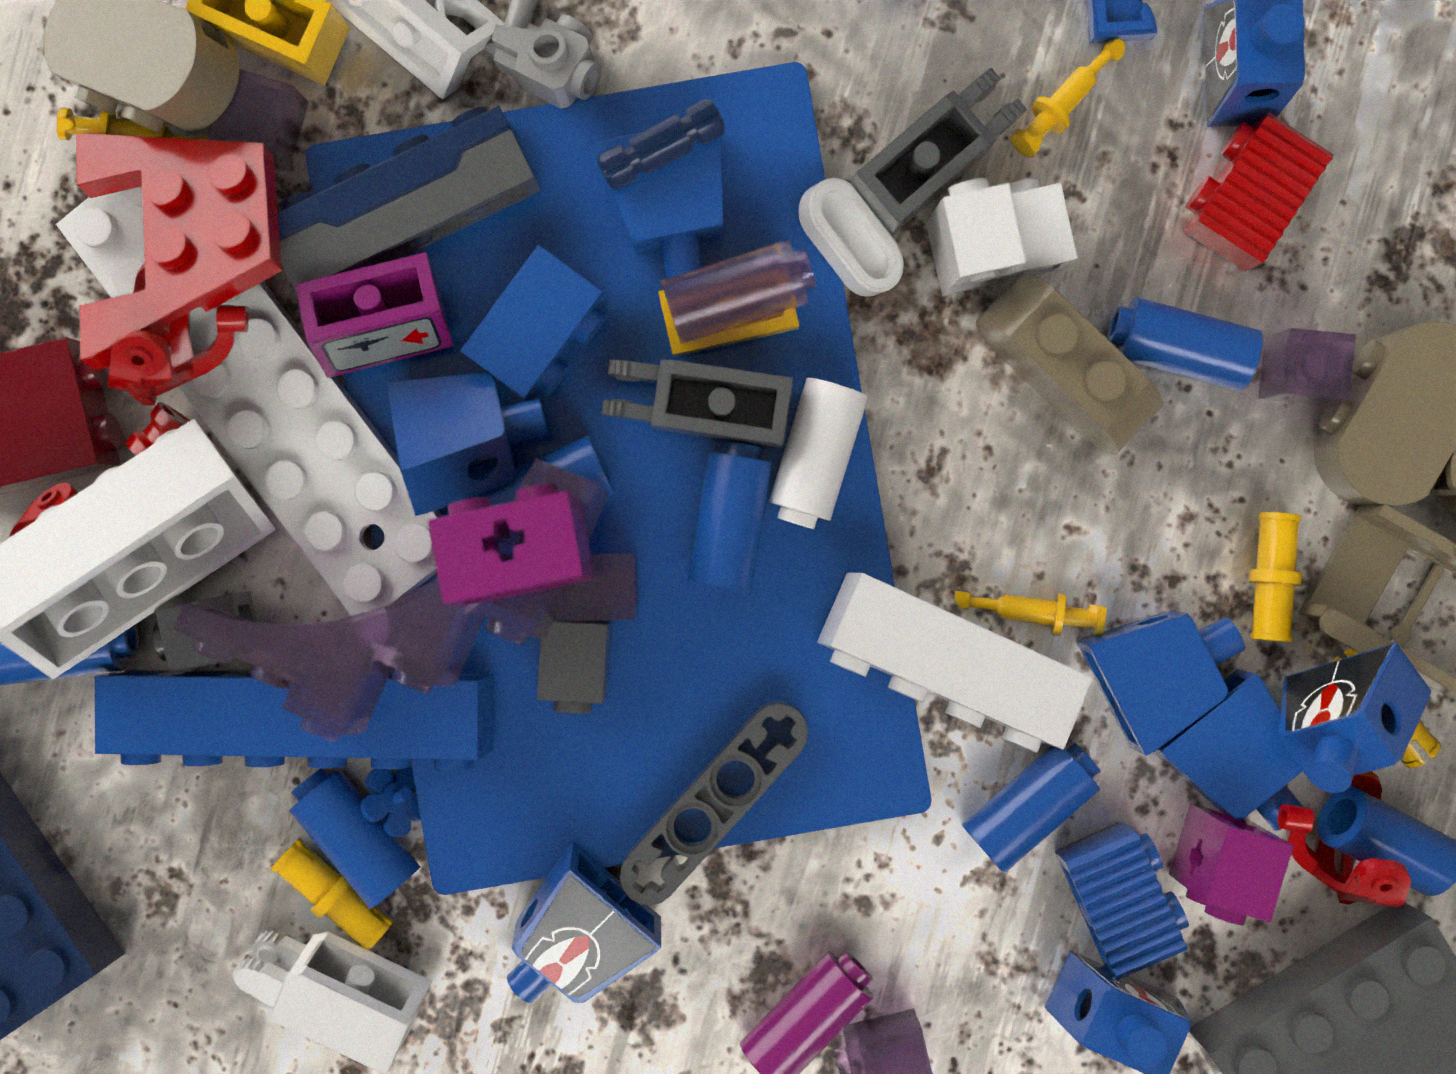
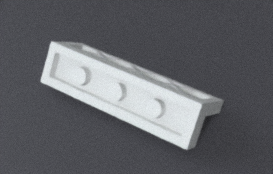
M325 0L333 4L341 15L441 99L446 98L458 89L471 57L485 49L486 45L492 42L496 24L504 25L501 19L478 0ZM445 14L464 18L476 30L466 35L450 22Z

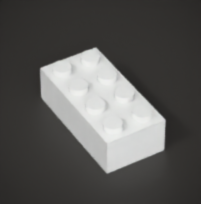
M192 419L178 429L165 432L157 438L152 446L123 465L105 471L96 479L95 483L63 504L46 509L37 517L35 522L0 543V642L51 679H55L155 612V610H158L274 532L276 528L196 420Z

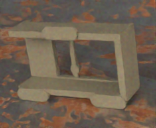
M1359 505L1298 613L1312 621H1316L1325 634L1358 653L1395 642L1401 647L1402 644L1410 641L1412 637L1411 628L1444 570L1456 577V543L1389 505ZM1408 549L1431 562L1434 566L1401 624L1392 628L1390 633L1392 639L1390 641L1378 632L1365 626V623ZM1401 647L1428 686L1456 701L1455 677Z

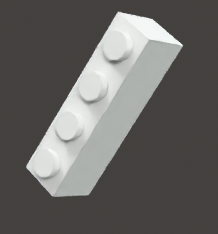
M864 573L846 574L817 641L818 644L834 650L830 659L831 663L866 677L870 667L892 676L888 688L924 703L927 693H931L949 701L945 711L946 714L981 728L984 719L987 718L1005 726L1002 739L1035 753H1038L1041 743L1064 750L1093 680L1091 676Z

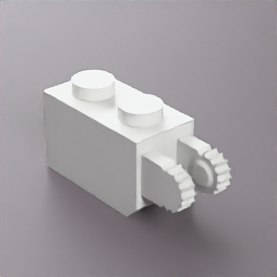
M266 930L264 934L261 933L251 946L253 947L251 952L254 953V957H247L246 960L242 959L233 972L234 977L232 979L235 980V985L240 988L239 990L244 991L245 994H251L252 998L273 1007L274 1009L270 1017L271 1021L371 1069L387 1074L411 1030L432 981L331 932L314 934L307 945L288 936L283 937L280 932L275 933L273 930L272 932Z

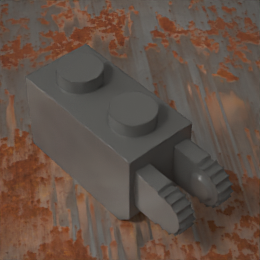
M992 68L985 71L960 94L953 90L945 95L855 173L852 181L853 187L892 236L980 161L996 142V138L1027 111V108L1021 101L1016 99L1012 103L1004 105L993 116V119L984 126L970 110L977 102L987 98L996 89V85L1001 80Z
M610 359L607 375L627 382L643 381L657 383L654 407L635 404L630 400L614 398L603 401L601 414L603 416L651 423L654 430L781 448L783 446L793 378L677 360L661 359L660 366Z

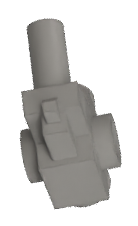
M511 0L504 25L496 24L492 42L486 45V53L493 58L497 69L518 79L522 90L560 109L571 106L577 97L582 100L590 98L596 90L601 77V66L594 61L589 46L593 39L590 30L579 20L569 15H561L557 22L546 18L539 28L531 24L538 0Z

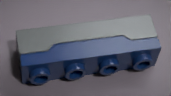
M481 106L465 111L451 122L453 128L431 139H429L428 135L412 137L397 145L393 149L394 157L373 167L368 163L352 166L334 178L336 185L315 195H312L311 192H301L278 203L281 263L295 292V284L404 258L540 192L539 184L501 107L497 106L488 111L486 107Z

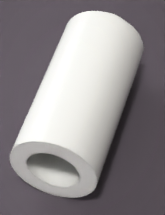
M806 378L768 501L780 506L778 519L810 529L815 528L817 518L831 520L867 404V395L832 382Z

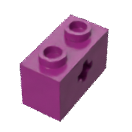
M556 483L539 484L517 490L518 501L491 507L490 498L462 500L448 505L449 516L428 520L443 604L464 607L595 580L580 498L568 491L559 492L558 484ZM509 528L512 531L525 535L526 540L525 544L514 547V558L499 552L498 543L506 542L510 538Z
M1190 803L1169 875L1187 888L1185 896L1188 899L1206 905L1204 912L1217 919L1236 925H1244L1246 917L1249 916L1271 923L1294 845L1250 820L1241 819L1236 821L1220 811Z

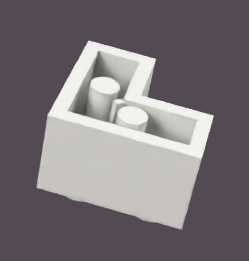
M987 178L964 181L948 188L950 196L942 198L926 222L942 296L1013 281L1022 273L1040 275L1062 270L1078 259L1061 183L1041 187L1039 178H1029L1010 184L1006 183L989 187Z

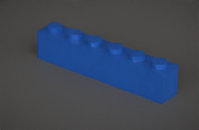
M122 670L95 676V754H120V763L123 765L156 764L161 762V755H182V765L212 766L223 763V756H245V766L275 767L284 765L285 757H307V766L310 768H338L347 766V758H371V768L390 770L410 767V759H434V769L456 771L473 768L474 760H479L493 751V674L184 670L169 674L168 670Z

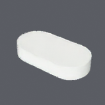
M829 178L810 187L803 194L799 203L801 226L806 235L851 291L861 296H875L890 290L899 282L904 267L901 249L852 184L843 179Z

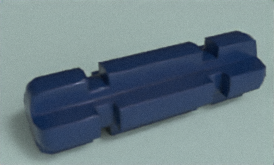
M703 100L686 109L687 114L685 117L679 119L676 114L630 138V146L623 149L619 144L600 154L598 165L608 185L613 190H619L636 181L637 173L644 171L648 175L694 151L692 148L694 143L699 141L703 146L722 136L725 132V126L717 107L711 100Z

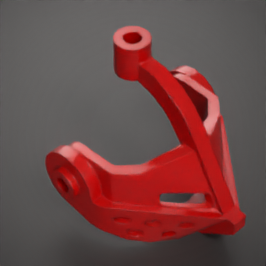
M145 263L141 265L137 272L133 293L143 291L146 288ZM234 305L217 306L216 326L218 334L207 349L195 356L190 337V312L169 323L170 333L163 337L141 330H131L122 333L115 340L112 348L108 376L109 388L127 391L142 405L155 406L157 396L210 372L225 360L234 345L235 332H248V307Z
M1370 771L1353 776L1352 787H1356L1381 800L1382 786L1378 775ZM1285 803L1280 806L1277 817L1278 827L1281 830H1286L1287 842L1294 845L1291 853L1294 860L1303 869L1335 891L1339 903L1351 905L1355 902H1364L1397 908L1404 905L1411 885V879L1407 867L1402 863L1378 858L1359 862L1342 853L1340 874L1335 871V849L1324 844L1319 834L1314 851L1305 842L1306 834L1312 831L1314 825L1313 809Z

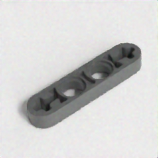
M776 700L765 703L758 708L629 850L622 864L620 880L623 890L630 899L638 904L651 906L662 903L669 898L801 753L807 743L808 729L805 718L797 707L789 702ZM787 715L794 720L789 728L794 739L788 745L780 740L771 745L764 754L766 759L775 763L768 770H764L761 762L753 753L739 746L748 738L756 749L768 734L763 724L764 720L771 716L774 720L780 721ZM741 761L752 769L754 783L746 793L738 796L729 795L719 787L717 773L727 762ZM691 808L699 809L706 813L712 825L708 836L702 841L695 843L686 842L681 839L674 828V821L678 814ZM662 834L673 851L688 859L683 864H679L676 856L673 854L661 870V878L664 883L659 886L655 882L650 881L642 887L636 882L639 869L635 863L641 860L644 864L650 865L663 852L664 845L654 840Z

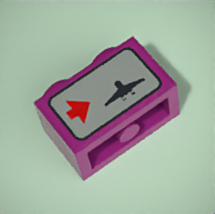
M426 252L295 284L307 343L327 378L454 346L441 291Z

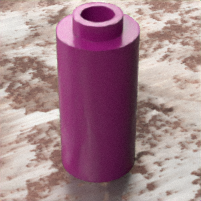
M828 951L740 1041L741 1050L760 1074H800L874 998L867 987L873 980V977L849 952L846 951L839 958L834 953Z

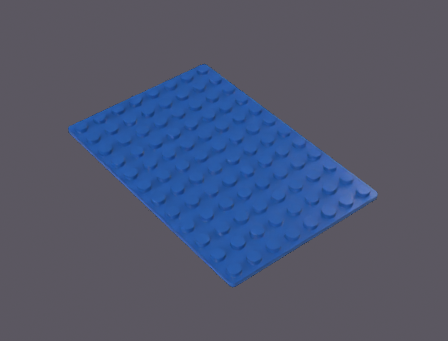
M790 62L598 95L587 100L575 99L571 106L562 109L552 104L503 112L541 191L406 256L427 253L441 291L454 346L343 374L345 388L398 457L387 384L399 381L485 372L490 374L460 350L539 244L603 292L607 302L601 310L608 314L600 330L586 346L577 341L562 361L569 366V370L554 392L547 398L540 393L537 395L536 398L540 399L548 436L510 445L514 465L518 466L590 435L610 477L615 494L582 508L595 580L489 601L474 614H469L462 607L443 604L438 574L436 573L393 607L416 634L424 650L422 655L399 673L493 674V751L479 760H474V767L467 770L434 769V759H410L434 890L441 895H449L546 878L572 842L603 868L622 865L629 850L752 714L765 703L776 700L789 702L802 713L808 729L807 743L801 753L714 849L919 814L927 811L931 806L932 799L915 699L888 688L892 676L870 667L866 677L831 663L830 659L834 650L817 643L847 573H864L895 587L865 410L830 521L817 518L814 529L778 519L780 506L768 502L806 378L832 382L862 393L843 281L806 235L799 220V203L803 194L810 187L825 180L806 68L801 63ZM703 100H711L721 114L725 126V132L721 136L723 235L699 241L705 275L686 281L667 282L661 249L635 252L612 189L599 168V154L596 141L644 132L676 114L681 119L686 116V109ZM452 121L310 146L305 158L312 195L336 185L334 178L342 171L363 163H368L373 167L394 157L393 149L405 140L419 135H428L429 139L452 129ZM785 262L799 322L798 329L673 358L658 291ZM610 359L660 366L661 359L677 360L793 378L783 446L781 448L654 430L651 423L601 415L603 401L614 398L630 400L635 404L654 407L657 383L643 381L627 382L607 375ZM494 376L501 406L527 401ZM723 442L761 447L760 460L772 462L752 591L688 581L708 453H722ZM448 506L438 509L443 517L449 516ZM374 524L370 525V531L375 550L383 544L384 532L379 526ZM519 535L499 544V552L514 558V547L526 543L525 535ZM548 617L612 621L608 697L603 704L592 703L591 713L572 714L553 711V701L537 700L541 622ZM787 715L780 721H776L769 716L763 722L768 733L764 741L755 749L750 739L747 738L739 747L753 753L761 762L764 770H768L775 762L766 759L764 753L778 740L786 745L793 741L794 737L789 728L794 720ZM731 761L720 768L717 773V782L722 791L729 795L738 796L750 790L754 783V773L749 765L744 762ZM691 808L684 810L678 814L674 821L677 835L686 842L695 843L702 841L711 831L712 825L709 817L699 809ZM662 834L654 840L664 845L663 852L658 858L669 857L673 854L680 855L672 850Z

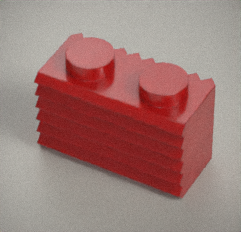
M1270 112L1251 126L1246 122H1242L1237 127L1220 153L1221 156L1229 161L1216 180L1208 175L1200 183L1185 207L1194 213L1183 229L1186 235L1194 237L1197 242L1203 243L1208 249L1214 250L1217 255L1225 257L1228 262L1235 264L1238 269L1248 271L1262 264L1269 257L1270 252L1276 246L1284 230L1289 226L1291 219L1297 214L1305 198L1312 191V187L1317 183L1320 175L1326 170V166L1334 156V154Z

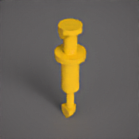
M1113 39L1107 42L1102 47V52L1088 67H1078L1050 98L1040 96L1032 104V111L1036 118L1025 130L1016 129L1010 136L1012 145L1020 154L1033 158L1040 150L1042 139L1049 130L1062 134L1070 126L1068 114L1097 84L1096 74L1110 59L1119 61L1123 57L1126 46L1122 39Z
M61 107L57 115L56 130L60 140L69 141L72 135L84 133L213 140L209 135L199 133L198 138L172 134V131L168 130V127L164 125L159 134L129 120L117 119L116 112L112 115L101 111L99 119L75 116L71 108Z
M954 590L955 602L961 609L968 610L969 607L994 610L1001 616V619L1052 626L1051 634L1055 636L1061 635L1063 625L1093 629V636H1102L1104 632L1107 607L1092 604L1089 605V609L1066 606L1067 596L1063 593H1058L1055 601L1004 594V596L999 597L997 600L971 596V592Z

